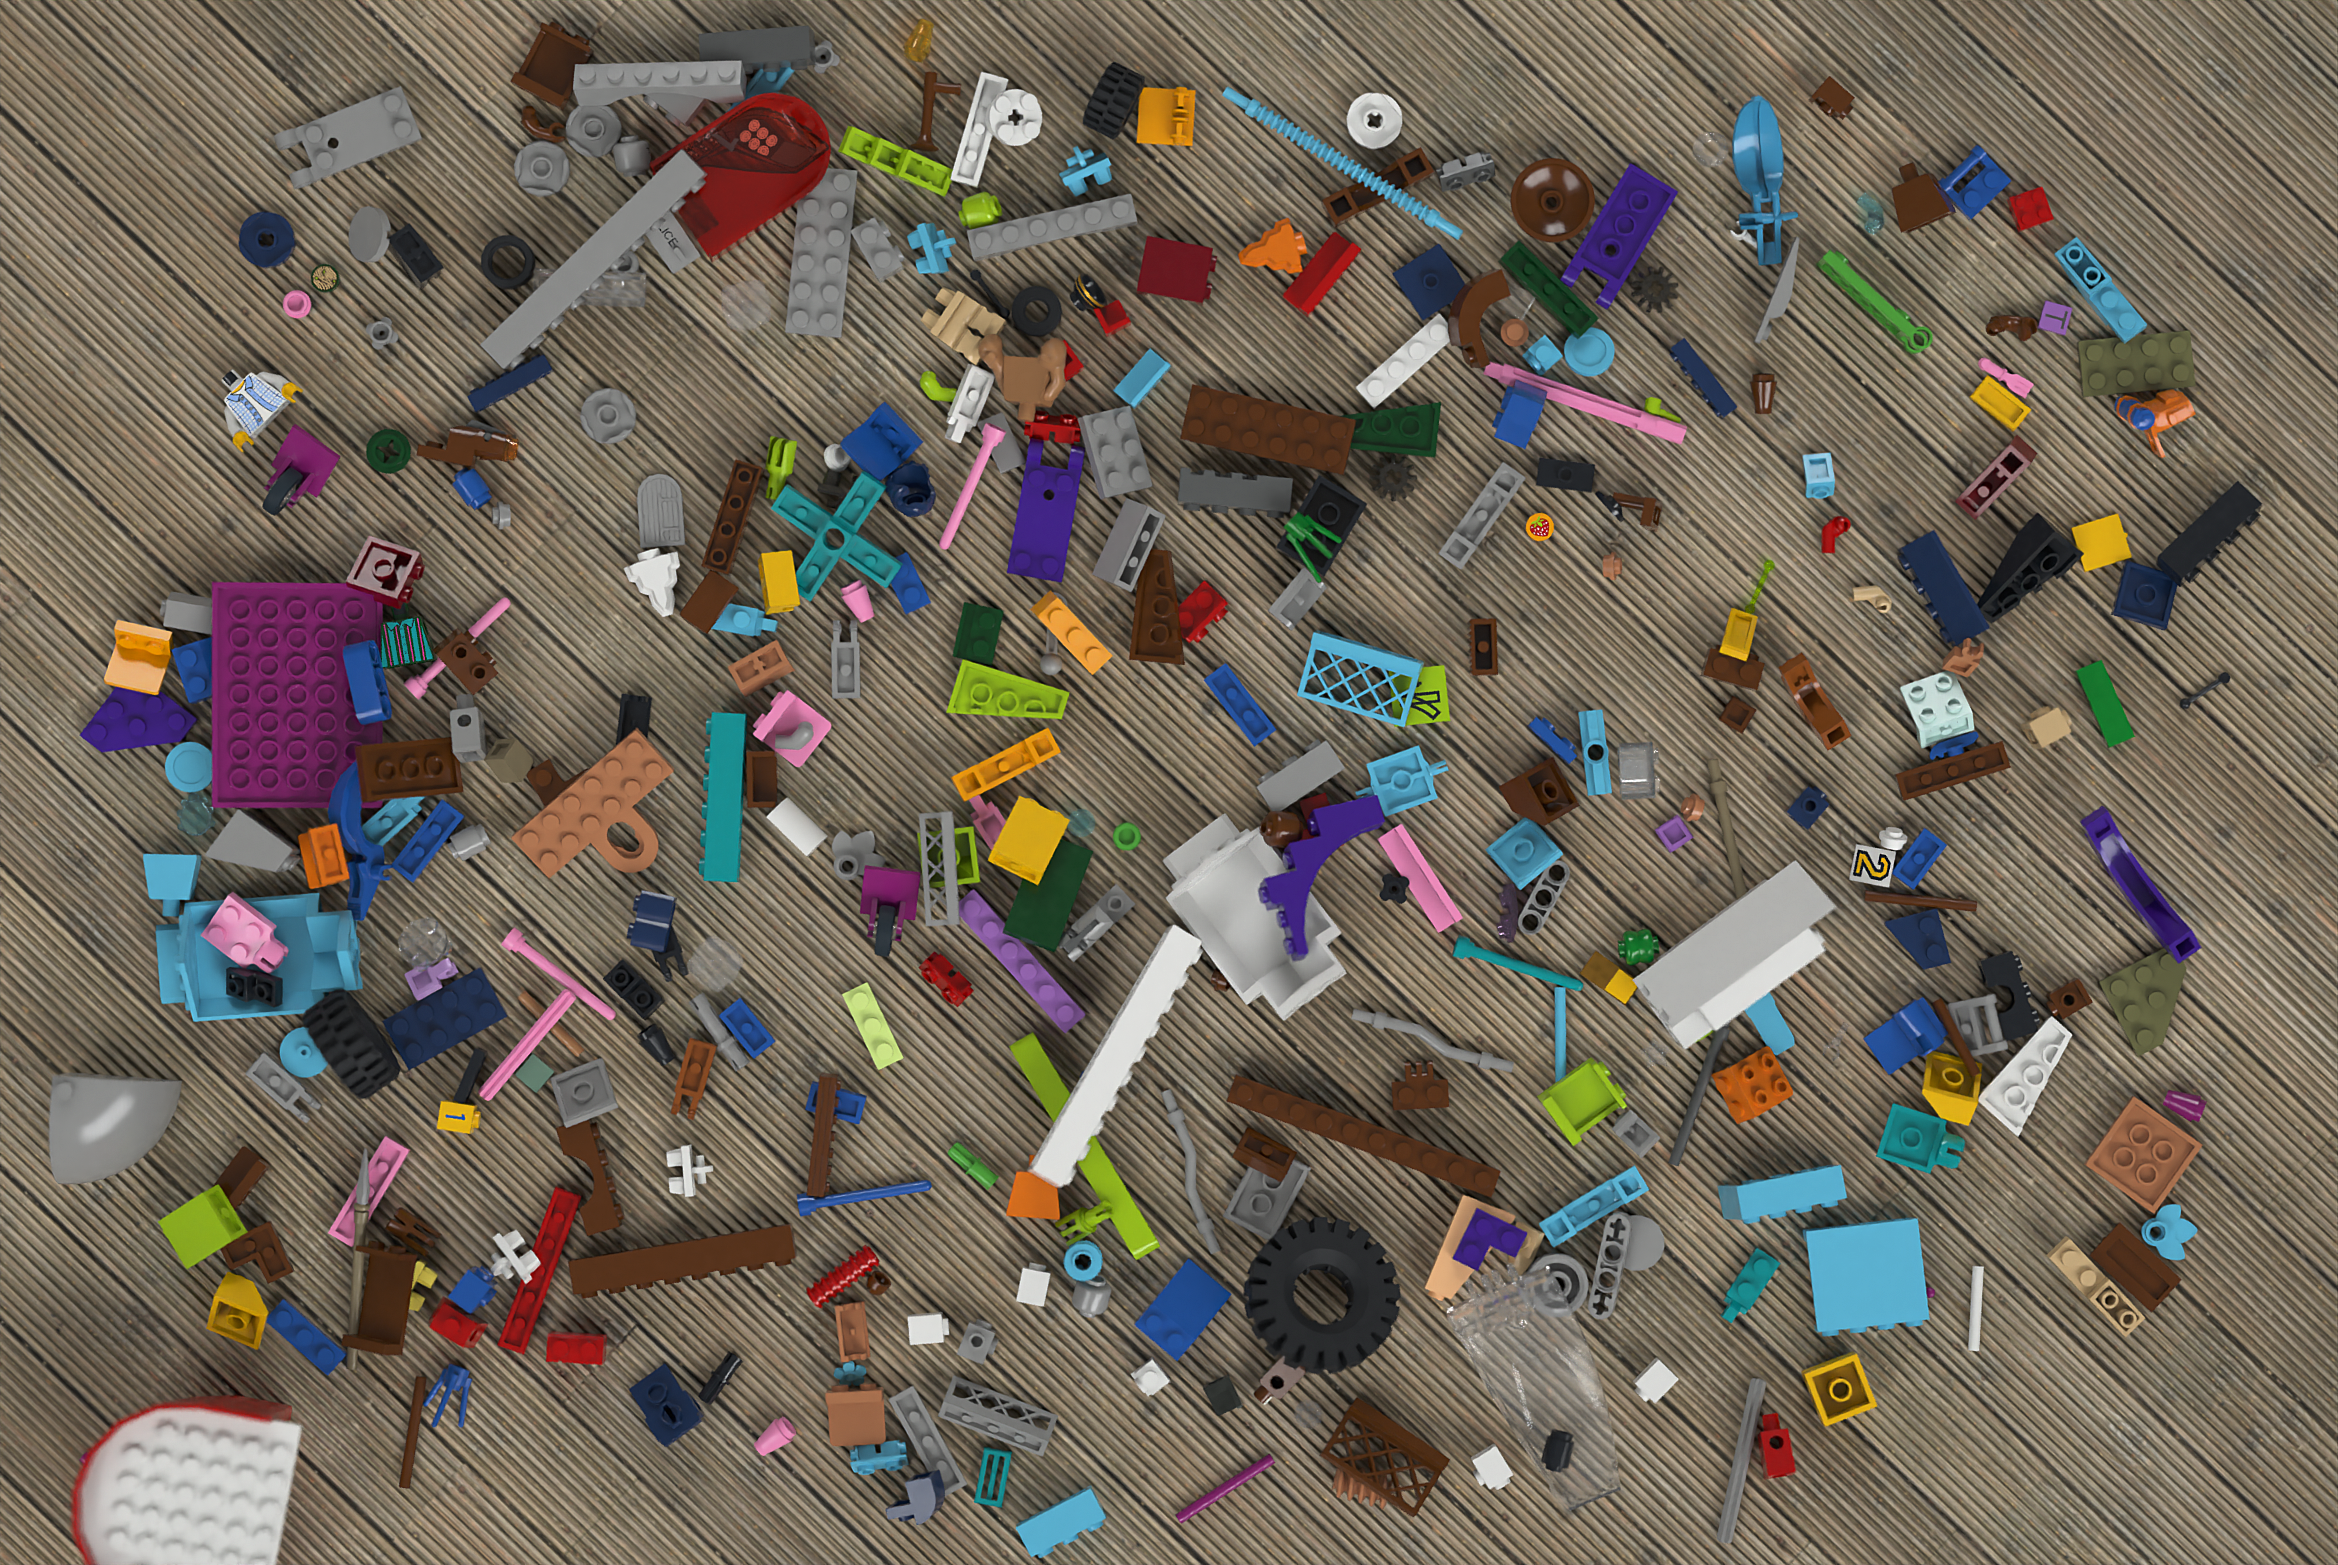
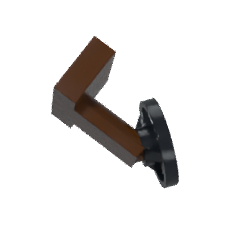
M1599 490L1595 493L1598 499L1620 523L1625 520L1622 507L1641 510L1640 525L1648 531H1658L1663 504L1657 499L1614 492L1613 496H1604Z

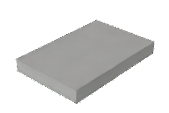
M1294 1159L1287 1175L1282 1182H1279L1248 1166L1223 1217L1269 1241L1279 1231L1311 1167Z

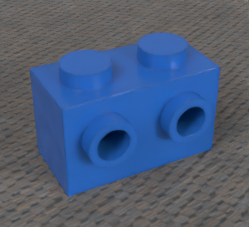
M474 1266L465 1273L448 1297L471 1314L480 1305L484 1307L492 1300L497 1293L493 1288L498 1282L493 1279L494 1275L489 1269L484 1266L480 1268Z

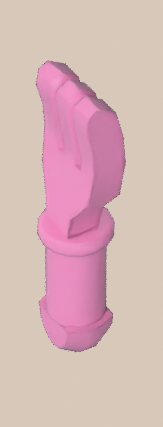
M1981 358L1978 361V366L1982 371L1985 370L1998 378V381L2003 380L2009 390L2024 399L2034 385L2017 374L2007 373V369L1999 367L1988 358Z

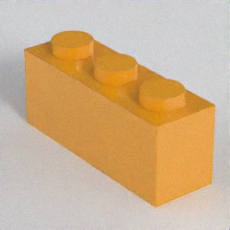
M1051 590L1030 609L1092 675L1112 657V654Z

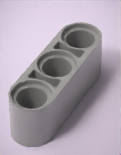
M1556 860L1537 879L1516 920L1517 927L1522 933L1534 935L1542 929L1569 879L1570 870L1563 861ZM1553 865H1560L1564 870V875L1559 881H1554L1549 876V869ZM1541 889L1547 890L1551 897L1550 902L1545 906L1539 905L1535 898L1536 893ZM1528 914L1534 915L1537 919V926L1533 930H1526L1522 925L1524 916Z

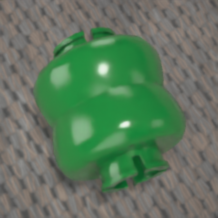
M1642 929L1637 932L1625 931L1622 935V941L1618 940L1619 958L1625 957L1627 965L1652 963L1654 961V954H1659L1657 936L1652 937L1649 929Z

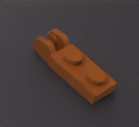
M690 1037L674 1090L676 1094L671 1114L677 1115L681 1108L683 1094L693 1097L687 1112V1118L694 1120L699 1101L704 1094L718 1045Z

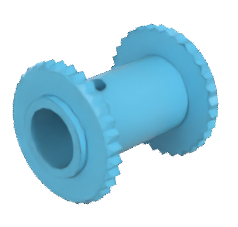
M1079 1240L1069 1246L1065 1253L1066 1255H1064L1063 1264L1065 1265L1064 1268H1066L1065 1271H1067L1070 1277L1080 1282L1095 1278L1103 1265L1101 1250L1097 1247V1244L1091 1241ZM1080 1254L1090 1257L1091 1260L1088 1261L1087 1267L1076 1263Z

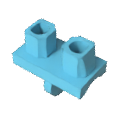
M1078 146L1072 148L1075 156L1066 160L1071 168L1059 173L1064 185H1068L1075 196L1088 191L1083 179L1084 177L1093 174L1098 185L1112 180L1109 169L1111 163L1105 152L1093 157L1094 154L1091 148L1081 153Z
M934 223L917 225V230L907 235L912 249L923 247L926 254L925 257L916 260L915 264L918 273L942 274L948 272L949 268L946 258L952 257L950 247L956 244L955 238L947 239L944 230L937 231Z

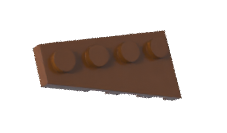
M1151 549L1139 574L1129 660L1185 665L1171 551Z

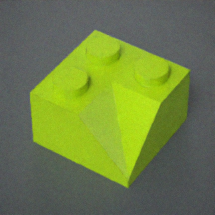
M974 826L955 828L958 885L980 882L975 828ZM942 830L928 833L936 838ZM917 833L922 868L921 837L920 833ZM926 835L928 847L932 840ZM941 836V837L938 839V842L943 845L942 836ZM936 843L927 852L928 860L936 867L944 859L943 850ZM928 864L929 875L934 868ZM944 864L939 868L943 873ZM936 872L929 880L930 888L945 887V878Z

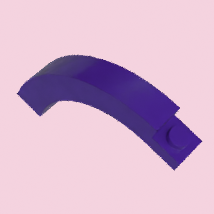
M2102 805L2082 819L2080 823L2086 832L2084 835L2103 867L2142 922L2172 958L2179 964L2201 949L2192 929L2174 911L2142 869L2120 834L2109 811Z

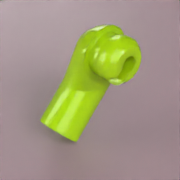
M925 371L919 381L920 387L931 400L953 402L957 389L941 387L936 380L934 372Z

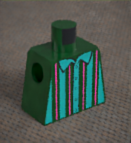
M403 603L400 609L391 607L394 621L381 623V662L383 669L436 661L438 658L433 651L434 646L424 618H410L408 603Z

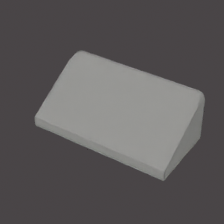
M1003 412L977 422L981 433L986 423H991L1006 431L1003 441L994 446L991 452L1001 475L1026 463Z

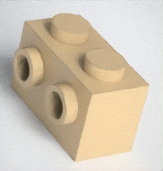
M2049 705L2030 713L2029 715L2032 719L2020 725L2033 749L2043 748L2072 732L2069 727L2072 725V722L2065 710L2060 711L2059 707L2050 708Z

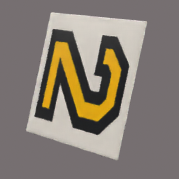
M1856 844L1849 880L1889 887L1896 852Z

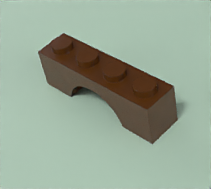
M1420 147L1397 159L1391 165L1376 173L1375 177L1381 176V181L1388 180L1389 186L1394 184L1396 190L1401 188L1402 192L1432 177L1434 170ZM1364 182L1345 187L1322 200L1321 205L1335 229L1387 200L1384 199V194L1379 196L1377 190L1371 191V186L1364 187Z
M590 1118L567 1128L565 1125L557 1127L556 1131L563 1155L573 1156L582 1160L593 1174V1193L589 1201L579 1209L587 1236L620 1227L622 1225L621 1220L625 1219L621 1203L616 1204L613 1193L617 1192V1187L613 1176L608 1177L605 1166L609 1165L606 1150H600L598 1139L601 1138V1132L598 1123H593Z

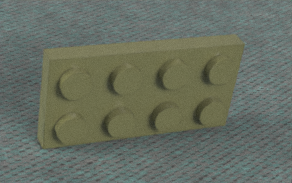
M2190 330L2136 335L2125 344L2119 337L2077 342L2082 398L2196 386Z

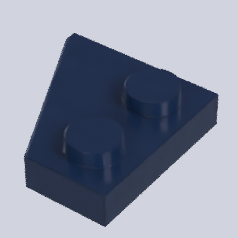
M1937 908L1884 922V926L1895 936L1902 947L1909 952L1922 970L1951 963Z

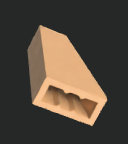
M1462 1193L1424 1284V1288L1429 1290L1427 1295L1443 1301L1444 1297L1452 1299L1474 1271V1269L1452 1259L1476 1207L1509 1224H1512L1515 1215ZM1491 1246L1489 1247V1249H1488L1486 1255H1487L1488 1252L1492 1249Z

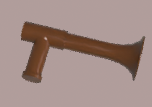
M925 72L921 130L917 142L910 145V148L926 152L939 150L932 141L931 132L936 93L960 96L961 83L937 82L936 72Z

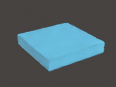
M1526 817L1485 849L1519 890L1563 855L1561 850L1539 825Z

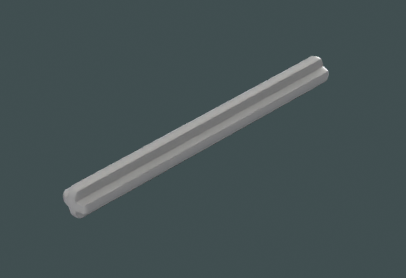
M1752 1378L1750 1381L1717 1533V1540L1719 1542L1731 1543L1733 1539L1766 1387V1381L1763 1379Z

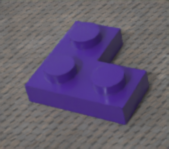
M1476 1207L1452 1259L1478 1271L1490 1246L1516 1258L1527 1232Z

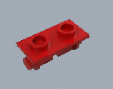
M1035 410L1034 422H1025L1024 435L1029 436V439L1035 438L1049 441L1050 431L1055 432L1054 442L1074 444V442H1080L1081 429L1078 418L1075 415L1061 414L1060 416L1049 415L1046 411Z
M934 951L918 967L922 971L923 978L930 984H935L942 991L943 998L950 1004L954 1003L959 1007L974 992L971 988L972 984L959 971L952 978L948 975L954 966L941 953L938 955Z

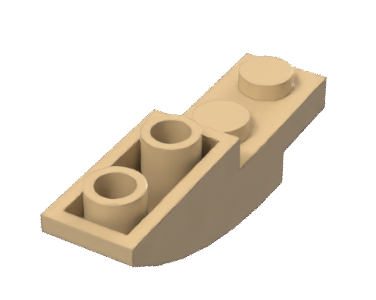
M2067 1236L2046 1255L2068 1281L2125 1338L2145 1319L2141 1312Z

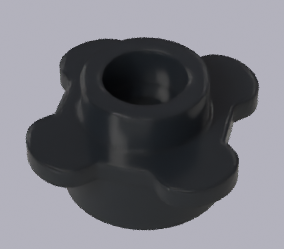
M1385 874L1382 878L1384 885L1383 890L1379 894L1380 898L1383 901L1390 899L1396 900L1399 904L1404 903L1407 900L1405 893L1406 887L1410 884L1409 879L1405 876L1399 878L1393 877L1392 874ZM1396 886L1397 891H1393L1392 887Z

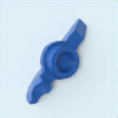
M1971 732L1936 744L1931 749L1929 758L1931 760L1936 756L1942 758L1944 757L1943 753L1946 752L1948 757L1964 753L1963 747L1973 744L1979 737L1978 733Z

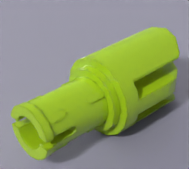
M776 436L770 437L765 469L769 473L765 498L777 500L784 489L786 476L793 472L797 441Z
M1104 1200L1091 1209L1079 1208L1055 1222V1226L1058 1228L1072 1219L1075 1220L1074 1224L1060 1232L1062 1237L1078 1229L1081 1231V1233L1065 1242L1067 1246L1094 1233L1097 1229V1224L1114 1216L1113 1207L1103 1211L1111 1205L1109 1201Z

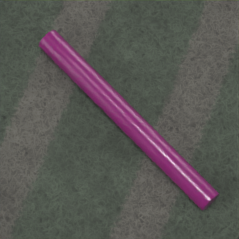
M1269 1453L1175 1514L1181 1524L1275 1464L1274 1459Z

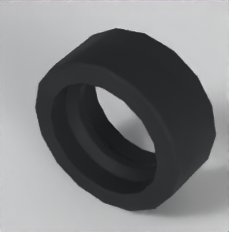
M501 235L492 239L485 246L481 255V268L485 277L492 284L502 289L514 290L524 286L532 278L535 271L536 258L532 249L522 239L513 235ZM504 246L518 248L525 259V266L522 272L512 279H504L498 276L492 267L494 253Z

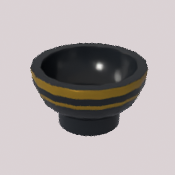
M1081 273L1074 282V291L1070 293V299L1073 304L1082 312L1086 309L1094 310L1098 307L1100 309L1106 306L1107 299L1100 286L1089 275Z

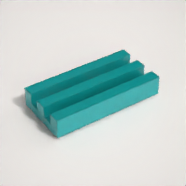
M984 1447L974 1503L1002 1508L1012 1451ZM991 1454L994 1455L987 1497L985 1499L981 1498L988 1456ZM1002 1456L1005 1457L998 1499L996 1501L992 1500L999 1458Z

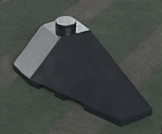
M2037 512L2016 535L1978 601L1977 606L1984 618L1992 624L2020 604L2021 598L2032 591L2034 594L2041 591L2043 583L2052 577L2058 579L2063 576L2084 553L2051 522Z

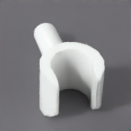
M1730 230L1731 236L1735 240H1745L1757 248L1756 239L1747 230H1744L1740 235Z

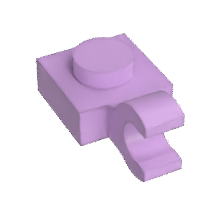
M446 958L435 966L427 961L404 975L414 997L417 1000H421L443 987L440 982L441 979L453 977L459 971L455 963H451L450 959Z

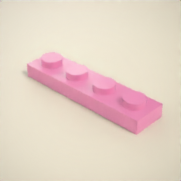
M388 1136L384 1137L368 1164L370 1185L368 1221L410 1152L409 1148ZM357 1184L328 1232L351 1247H354V1203L357 1202Z

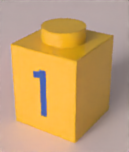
M442 1100L437 1129L468 1134L474 1133V1128H479L481 1112L477 1111L478 1105Z

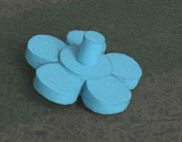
M849 1361L843 1363V1368H836L834 1370V1377L840 1379V1385H848L849 1387L851 1382L855 1386L864 1383L863 1376L866 1374V1368L863 1365L855 1367L854 1362Z

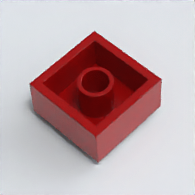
M2042 186L2007 199L2018 233L2054 219Z

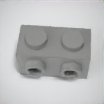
M875 217L850 231L880 283L904 270L901 262L905 258L897 245L891 247L887 240V237L891 236L883 221L878 223Z

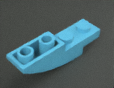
M2077 237L2054 253L2056 259L2104 324L2111 327L2124 344L2147 327V323L2112 283V278Z

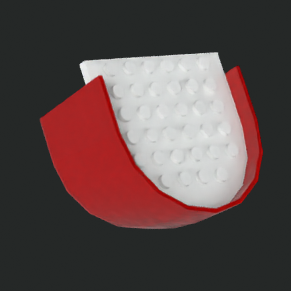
M238 1395L198 1396L157 1404L119 1420L88 1451L72 1490V1534L85 1565H276L303 1427L300 1424L290 1423L292 1406Z

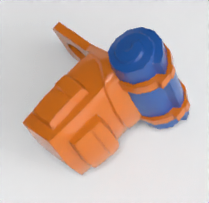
M2173 389L2159 392L2156 394V398L2143 403L2131 396H2119L2114 404L2115 412L2122 420L2128 421L2133 428L2144 430L2153 453L2160 458H2164L2165 453L2157 433L2196 415L2189 399L2183 392Z

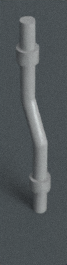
M1353 1009L1352 1020L1372 1024L1373 1028L1383 1030L1385 1027L1414 1034L1445 1057L1478 1064L1479 1068L1487 1070L1494 1068L1512 1072L1514 1062L1493 1057V1054L1483 1051L1480 1054L1451 1047L1419 1024L1387 1017L1386 1013L1378 1011L1374 1014Z
M1171 1089L1161 1092V1095L1169 1113L1167 1114L1169 1123L1174 1125L1185 1153V1192L1198 1223H1196L1199 1234H1203L1210 1254H1213L1221 1249L1213 1232L1215 1227L1212 1219L1207 1217L1196 1190V1150L1183 1121L1186 1118L1182 1108H1178Z

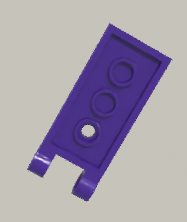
M1630 163L1560 280L1566 286L1572 288L1583 268H1586L1608 281L1595 302L1608 310L1678 191ZM1613 245L1616 249L1615 254L1608 255L1605 252L1606 246Z
M1030 438L1007 573L1062 583L1086 447L1071 446L1068 470L1040 465L1044 440ZM1046 490L1054 492L1052 500L1048 501L1044 498L1043 494Z

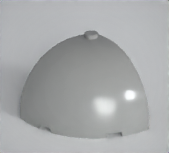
M74 1072L53 1075L49 1114V1151L55 1181L58 1184H84L103 1180L126 1170L142 1159L164 1135L172 1116H174L180 1098L182 1081Z

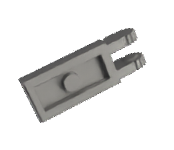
M833 620V642H831L832 699L861 698L860 642H858L857 620H851L849 625L851 642H840V634L842 632L840 620Z
M263 1052L245 1073L283 1108L290 1110L305 1123L310 1120L308 1113L294 1104L301 1096L312 1108L317 1110L322 1106L312 1094L306 1091V1087L266 1052Z

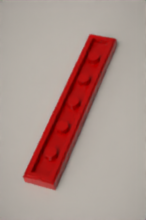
M557 1186L555 1187L532 1249L541 1264L530 1273L532 1280L525 1284L521 1279L498 1341V1346L523 1355L525 1354L582 1195Z

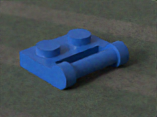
M1978 145L1970 150L1971 154L1945 179L1941 178L1938 181L1949 200L1969 221L2011 182L2005 173ZM1979 162L1984 169L1957 193L1953 186Z

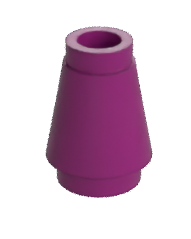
M2168 1090L2163 1105L2190 1122L2192 1120L2199 1122L2207 1101L2202 1100L2201 1096Z

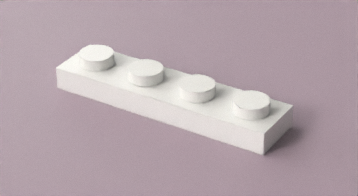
M981 72L950 178L951 181L978 188L992 140V134L989 132L986 124V111L989 104L996 98L995 96L1006 90L1008 79Z
M1440 314L1435 316L1355 388L1373 409L1450 342L1448 322Z

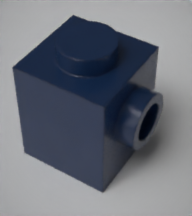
M1806 786L1786 808L1784 813L1804 830H1808L1830 805L1825 801L1828 796L1816 786L1812 789Z

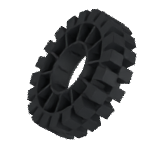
M1314 1217L1310 1222H1306L1305 1219L1293 1222L1288 1228H1282L1270 1238L1258 1252L1247 1272L1250 1275L1244 1284V1296H1248V1302L1244 1307L1247 1319L1253 1318L1255 1322L1251 1329L1257 1340L1264 1338L1267 1341L1268 1345L1264 1349L1274 1358L1278 1354L1285 1357L1283 1364L1295 1370L1299 1366H1304L1305 1373L1319 1375L1323 1370H1327L1328 1374L1342 1372L1347 1367L1351 1369L1362 1363L1367 1357H1370L1386 1341L1393 1330L1391 1328L1392 1324L1397 1320L1400 1307L1396 1306V1302L1401 1298L1400 1284H1394L1393 1278L1397 1275L1392 1261L1385 1262L1383 1256L1387 1252L1379 1242L1372 1245L1368 1241L1371 1236L1360 1227L1356 1231L1349 1229L1350 1222L1336 1219L1333 1223H1328V1217ZM1310 1270H1322L1325 1274L1330 1273L1342 1283L1341 1286L1345 1288L1348 1302L1344 1307L1347 1311L1343 1319L1339 1321L1336 1318L1331 1324L1317 1323V1320L1312 1321L1302 1314L1301 1308L1297 1306L1294 1298V1291L1297 1289L1295 1282L1300 1274L1303 1273L1306 1276Z

